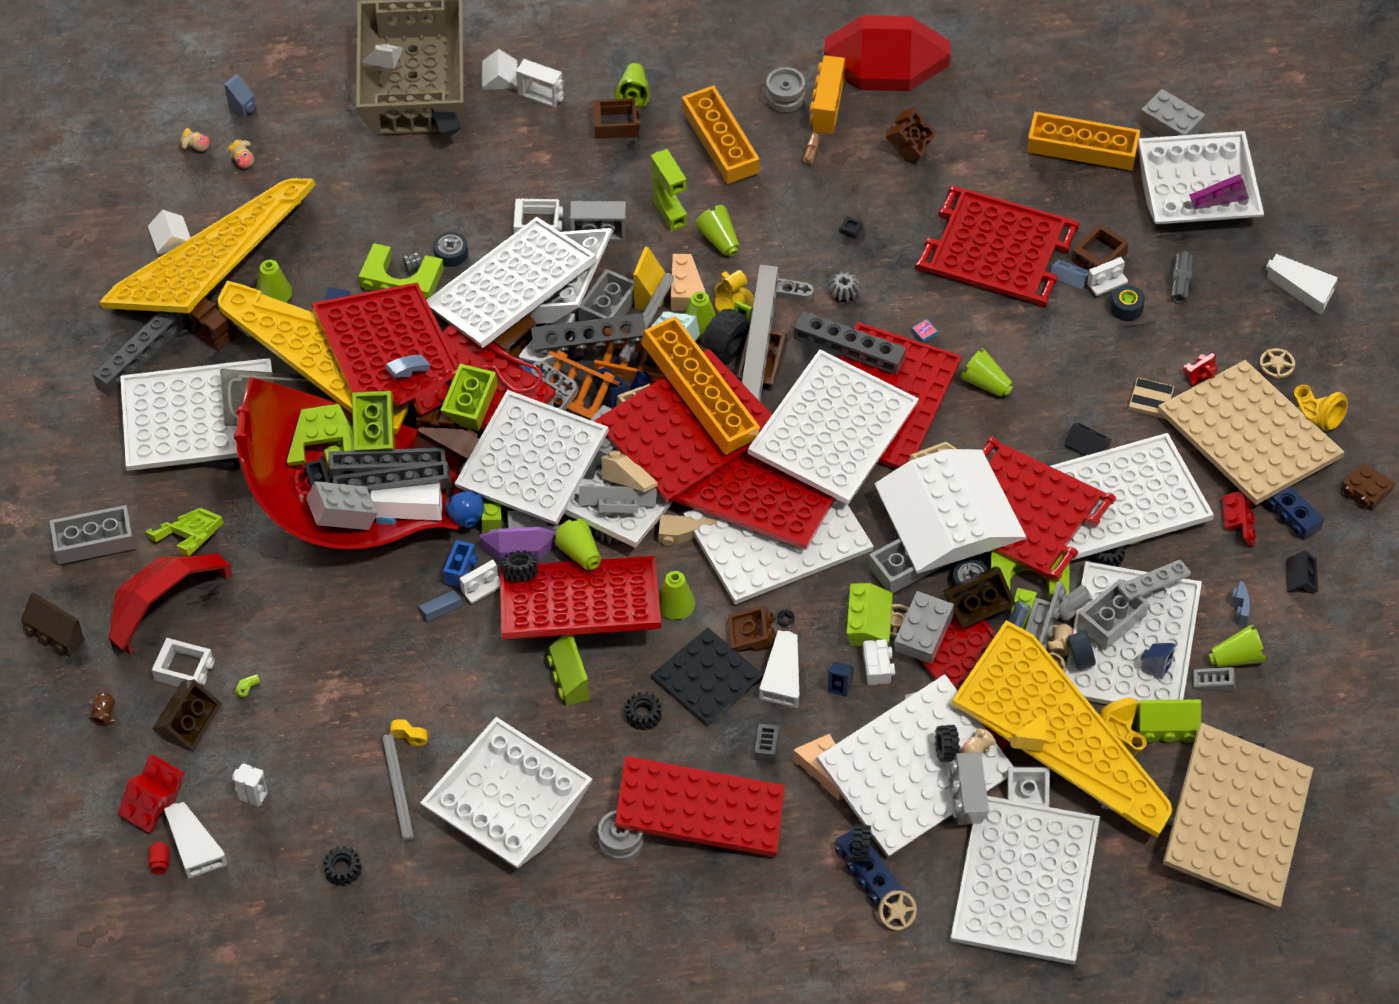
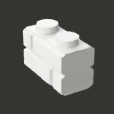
M885 639L864 641L863 657L867 684L890 683L892 675H895L894 663L890 664L892 648L887 646V640Z
M243 763L239 769L235 770L232 780L235 781V790L238 793L239 800L246 803L250 802L251 805L259 807L268 793L263 771L255 767L252 769V766Z

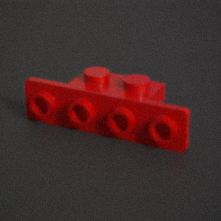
M445 369L440 372L441 375L429 377L425 380V383L413 385L409 391L396 394L393 399V405H401L412 399L418 415H422L442 405L449 391L446 381L454 378L457 371Z
M1241 490L1222 496L1225 529L1231 531L1243 527L1244 540L1250 547H1254L1257 537L1253 525L1255 523V516L1252 512L1254 503Z

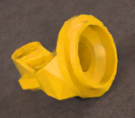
M737 270L731 275L726 271L722 273V281L714 288L717 312L728 308L734 310L735 301L753 308L755 297L751 291L743 287L747 284V278L741 270Z
M1299 385L1295 388L1294 395L1298 405L1297 408L1319 429L1330 431L1342 422L1348 408L1345 394L1336 392L1330 396L1315 399L1308 385Z
M1127 697L1101 709L1099 715L1132 756L1135 757L1145 748L1146 739L1142 734L1136 733L1131 729L1140 703L1137 699Z

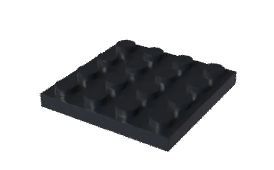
M709 627L651 674L652 679L707 727L762 681L764 676L737 651L731 649V646Z

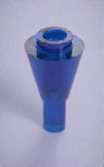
M637 371L629 391L651 384V376L645 371Z

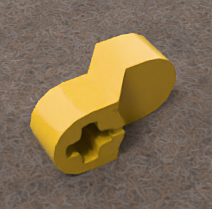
M393 720L391 722L390 734L394 738L406 739L411 746H424L427 744L428 731L426 729L412 727L407 720Z

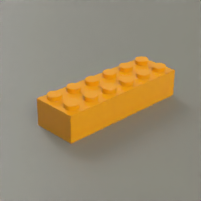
M715 86L683 96L682 111L726 184L758 174L760 159Z
M1035 112L1029 133L1027 152L1133 171L1140 130Z

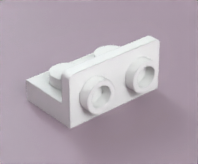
M1121 257L1089 270L1087 284L1096 296L1128 283L1127 278L1123 274L1125 262Z
M493 560L460 578L461 591L471 604L500 589L497 565Z

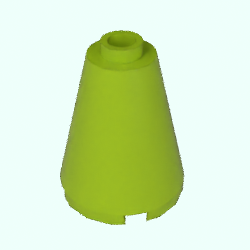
M633 63L627 67L617 85L615 97L617 99L635 98V104L639 105V107H644L649 102L650 89L644 68L640 64Z
M724 205L714 206L716 209L713 211L708 209L702 213L695 221L697 225L694 226L724 256H734L738 253L740 245L728 211Z
M274 260L262 262L256 290L262 291L263 295L287 303L292 297V288L279 265Z
M698 291L692 294L685 314L697 317L700 335L696 340H702L708 324L716 313L708 294Z
M983 348L966 365L967 372L962 371L960 375L962 380L999 397L1003 395L1007 397L1013 389L1011 386L1013 382Z
M576 518L577 521L572 522L568 520L563 523L555 532L556 539L554 543L557 548L584 569H596L601 562V557L588 523L581 518Z
M672 571L666 575L659 592L660 614L663 618L674 621V619L684 620L691 616L695 610L694 595L685 576L679 571Z
M1254 625L1247 626L1213 647L1211 653L1208 654L1211 664H1216L1217 668L1257 664L1267 661L1266 655L1261 653L1264 648L1257 630L1254 629Z

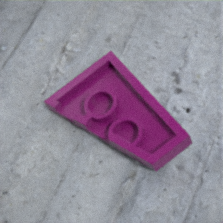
M1241 174L1189 195L1194 210L1249 199Z

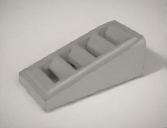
M1234 667L1194 669V689L1236 691ZM1200 676H1204V682L1200 683ZM1209 676L1212 677V682H1209Z

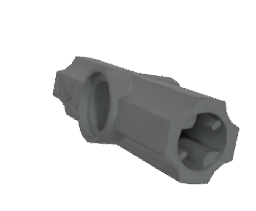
M1186 251L1177 253L1173 271L1171 300L1177 304L1187 302L1188 289L1191 284L1193 255Z

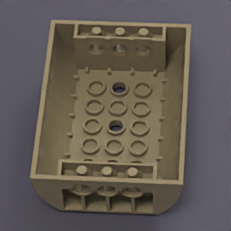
M462 0L358 1L356 108L363 123L377 134L440 132L430 108H433L436 113L455 112L458 120L461 118L463 113ZM387 44L403 48L395 69L361 63L375 49L376 45ZM410 50H417L414 53L409 52ZM417 76L415 79H410L409 77Z

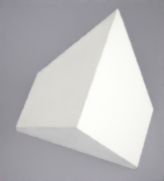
M387 44L376 45L375 49L361 63L395 69L403 48Z

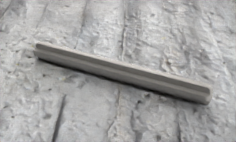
M665 273L643 312L645 329H647L674 281V276L670 273ZM628 340L620 353V359L625 362L629 361L639 342L632 343L631 340Z
M392 734L383 736V742L402 838L404 841L412 840L414 836L394 737Z

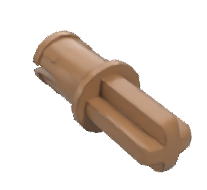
M817 133L810 134L808 144L805 146L806 153L803 161L809 165L813 163L814 156L819 151L818 145L821 137Z

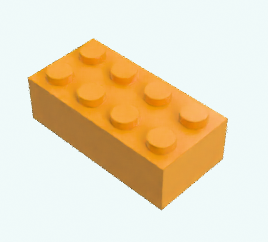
M824 56L823 62H819L818 73L820 74L816 76L815 86L818 87L813 91V99L815 100L811 102L810 113H813L810 116L813 132L834 134L844 83L845 58Z

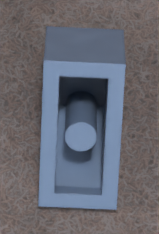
M234 75L224 84L228 106L231 110L245 118L256 108L255 97L240 76Z

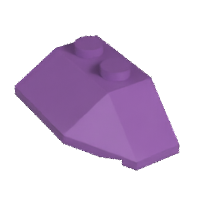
M540 527L496 529L486 534H480L481 548L500 563H502V558L506 554L510 555L512 551L516 553L517 550H520V552L525 550L526 553L532 552V555H536L538 562L556 547L554 540L556 539L555 532L557 530Z

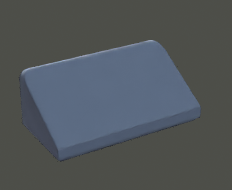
M1057 260L1052 265L1050 273L1057 275L1058 281L1083 289L1088 281L1089 271Z
M453 590L420 605L419 609L428 622L462 607V600Z
M1017 601L1009 622L1022 628L1031 608L1030 605Z

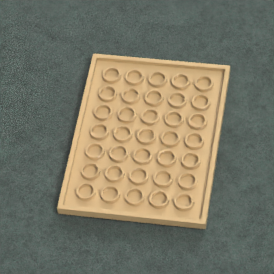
M1246 360L1215 375V378H1210L1158 406V412L1255 505L1344 457V451L1313 422L1308 420L1295 405Z
M1201 723L1198 727L1163 864L1278 910L1281 907L1313 768Z

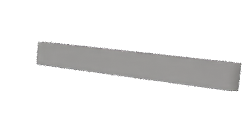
M760 265L743 372L742 383L759 401L761 400L779 279V266Z

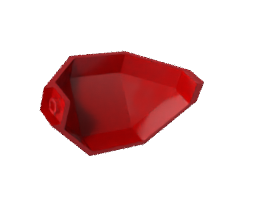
M862 15L824 38V56L845 58L844 79L859 90L910 91L949 66L950 41L912 16Z
M218 553L156 558L116 589L109 634L112 648L117 645L122 651L126 650L130 655L133 654L130 638L152 602L190 573L216 570L227 580L233 576L230 564Z

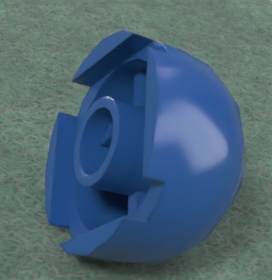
M472 491L458 493L451 497L452 501L449 504L448 502L445 503V510L449 519L461 527H473L480 521L485 509L481 495L478 492L477 495L473 494Z

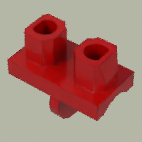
M1211 353L1208 356L1202 354L1197 358L1196 364L1188 363L1183 367L1184 375L1188 377L1190 385L1194 386L1205 378L1207 380L1215 378L1214 372L1218 370L1215 354Z

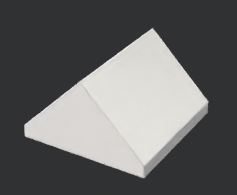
M500 49L482 61V90L517 89V60Z
M162 210L148 225L157 254L169 252L190 239L184 218L181 215Z
M1008 767L1006 781L1007 799L1049 807L1050 768Z

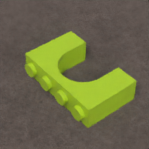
M668 149L658 151L651 155L652 202L670 231H674L687 226V213L676 197L677 194L687 191L686 178Z
M373 243L359 274L360 288L375 291L418 282L426 300L433 296L444 271L442 259L425 255L415 275L406 279H395L386 273L392 260L391 247Z
M991 552L990 568L997 566L1001 569L1009 589L1010 581L1015 574L1022 571H1031L995 552ZM1060 555L1051 570L1056 569L1065 555ZM1070 563L1061 574L1062 577L1059 580L1065 586L1066 595L1069 594ZM1044 577L1048 583V601L1052 602L1058 582Z

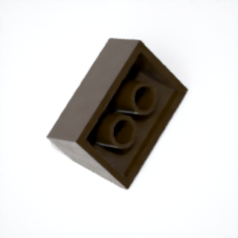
M997 566L943 590L947 601L954 604V615L962 629L1016 605L1004 575Z
M34 592L30 594L21 618L23 630L30 636H36L43 644L51 645L59 654L64 653L70 657L85 641L79 619Z
M196 680L183 681L152 727V730L165 741L193 751L222 703Z

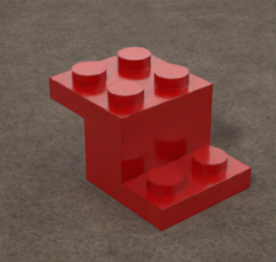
M153 754L148 756L143 773L128 780L117 815L148 833L154 832L159 815L165 812L164 808L176 802L185 773Z

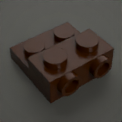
M1363 463L1343 481L1340 491L1347 497L1357 501L1362 507L1373 511L1394 488L1395 483Z
M765 605L728 615L731 649L740 651L752 647L756 651L773 646V640L776 639L775 630L771 628V623H774V616Z

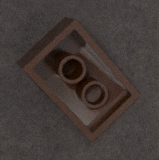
M750 327L737 374L738 379H743ZM771 330L763 384L774 385L788 342L785 332Z
M419 427L416 436L432 445L444 448L445 452L463 462L468 461L479 441V438L476 437L477 434L469 429L464 431L463 429Z

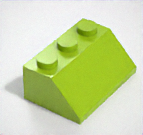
M460 364L442 405L441 413L461 427L479 431L498 386L496 372Z
M392 392L352 393L354 450L395 449Z
M871 583L850 585L847 635L851 646H863L864 641L884 639L887 640V645H890L892 592Z
M563 635L549 647L550 655L547 656L549 667L554 668V672H552L554 682L559 683L560 686L558 688L559 697L561 700L564 699L566 706L588 701L589 690L588 679L573 635Z
M1140 700L1136 719L1137 733L1142 734L1147 743L1154 741L1194 742L1198 727L1201 724V700Z

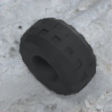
M728 308L719 311L708 324L701 340V346L710 349L723 364L730 363L735 359L746 342L750 327L747 318L733 309Z

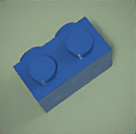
M459 540L455 541L443 570L445 584L461 588L460 578L470 573L472 566H475L477 563L478 555L475 554L474 544Z

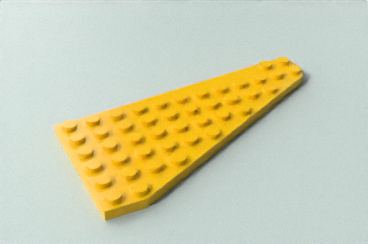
M292 178L278 183L115 284L100 301L102 308L190 313L295 206L301 203V200L316 185L314 179Z
M227 281L218 297L220 312L353 414L352 395L315 314L263 295L262 291ZM412 402L393 406L395 434H398Z
M1006 620L953 698L951 705L969 714L1010 742H1012L1013 736L1017 731L1041 714H1044L1046 716V741L1042 751L1022 750L1139 828L1158 838L1172 813V806L1168 798L1037 638Z

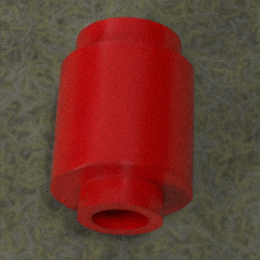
M155 842L149 847V868L155 874H163L167 872L169 867L170 848L163 842Z

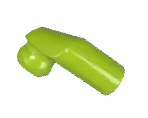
M258 675L240 680L236 688V695L240 698L246 697L252 686L260 684Z

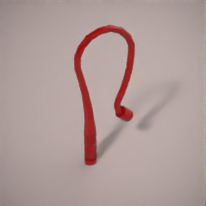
M492 342L485 346L503 358L538 372L539 378L537 382L530 388L520 390L507 383L498 367L491 366V364L483 365L484 370H495L499 379L508 389L515 393H527L539 386L542 381L540 368L510 355Z

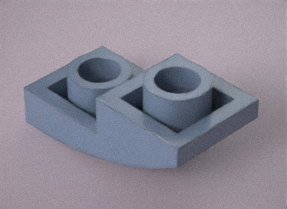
M422 355L406 356L386 364V368L396 378L411 377L412 371H428L430 363Z
M1240 581L1238 589L1234 588L1232 599L1236 600L1234 608H1238L1236 617L1240 618L1238 625L1246 627L1250 607L1249 595L1244 582Z

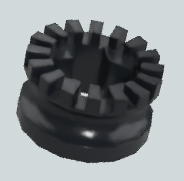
M782 609V611L778 612L777 623L779 626L789 628L794 624L795 616L793 611ZM784 616L788 617V622H784Z

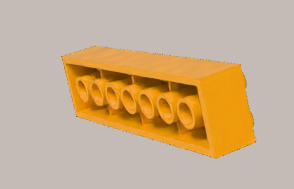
M674 316L644 330L641 344L722 452L726 455L754 441L760 426L678 318Z

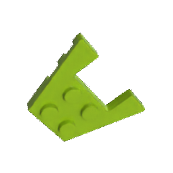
M339 404L301 409L287 459L289 466L306 463L305 446L343 440L344 451H355L354 434Z
M198 508L178 517L179 521L172 524L165 522L160 525V529L155 531L149 529L145 531L148 539L155 542L171 533L185 537L187 539L176 546L180 553L189 556L224 522L222 516Z

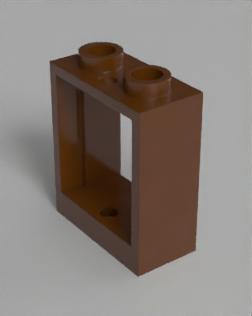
M635 98L593 100L595 139L637 136V129H641L640 118L636 117L640 116L639 105L635 104ZM631 113L632 123L601 125V115Z
M1099 224L1073 249L1072 262L1089 271L1119 257L1123 258L1128 252L1129 242L1113 233L1109 228ZM1098 238L1116 249L1104 261L1086 251Z
M525 315L519 322L512 325L491 342L519 359L520 353L533 339L531 328L536 327V322L532 317Z

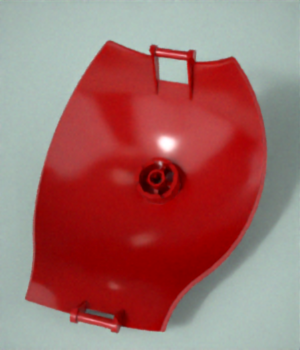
M249 378L242 406L238 407L236 411L238 418L233 439L236 441L242 474L251 494L263 511L284 530L313 544L330 548L359 549L396 541L427 528L444 527L458 529L459 526L449 519L445 510L446 488L441 489L442 520L398 519L393 525L378 524L375 517L369 530L342 527L330 528V526L317 525L306 500L312 487L305 465L289 466L287 459L301 409L339 403L259 378ZM340 405L346 419L353 426V414ZM403 424L398 434L394 433L395 449L438 447L416 436L418 429ZM320 443L305 446L306 463L322 459L324 450L332 445ZM445 452V461H447L451 470L454 496L461 493V489L455 486L459 476L456 475L459 459Z

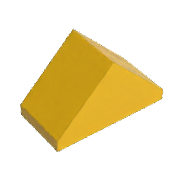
M1041 714L1017 731L1010 745L1013 748L1042 751L1046 741V716Z

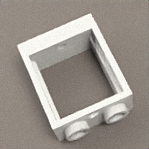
M525 59L516 70L518 95L556 108L558 103L562 102L564 98L562 72ZM532 79L552 85V89L534 83Z
M516 199L514 234L525 226L523 225L524 214H554V224L550 226L562 232V221H559V218H563V207L559 206V199Z
M166 638L152 668L154 680L179 687L181 682L194 679L201 686H204L208 670L212 669L214 665V658L211 649ZM175 653L201 659L194 676L168 670Z

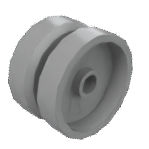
M789 67L775 69L768 75L766 79V99L768 105L775 111L782 113L798 110L805 100V78L796 69Z
M615 810L606 814L599 823V847L601 853L608 860L615 863H626L634 860L641 853L644 842L643 833L615 828L617 811Z

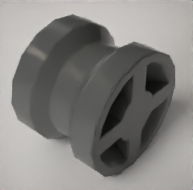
M414 252L411 256H403L407 273H411L415 269L419 270L421 260L417 252Z

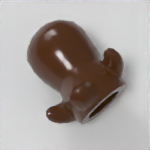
M100 693L96 696L92 714L89 716V720L94 724L106 726L107 724L114 723L115 719L112 718L110 712L115 706V700L111 694Z

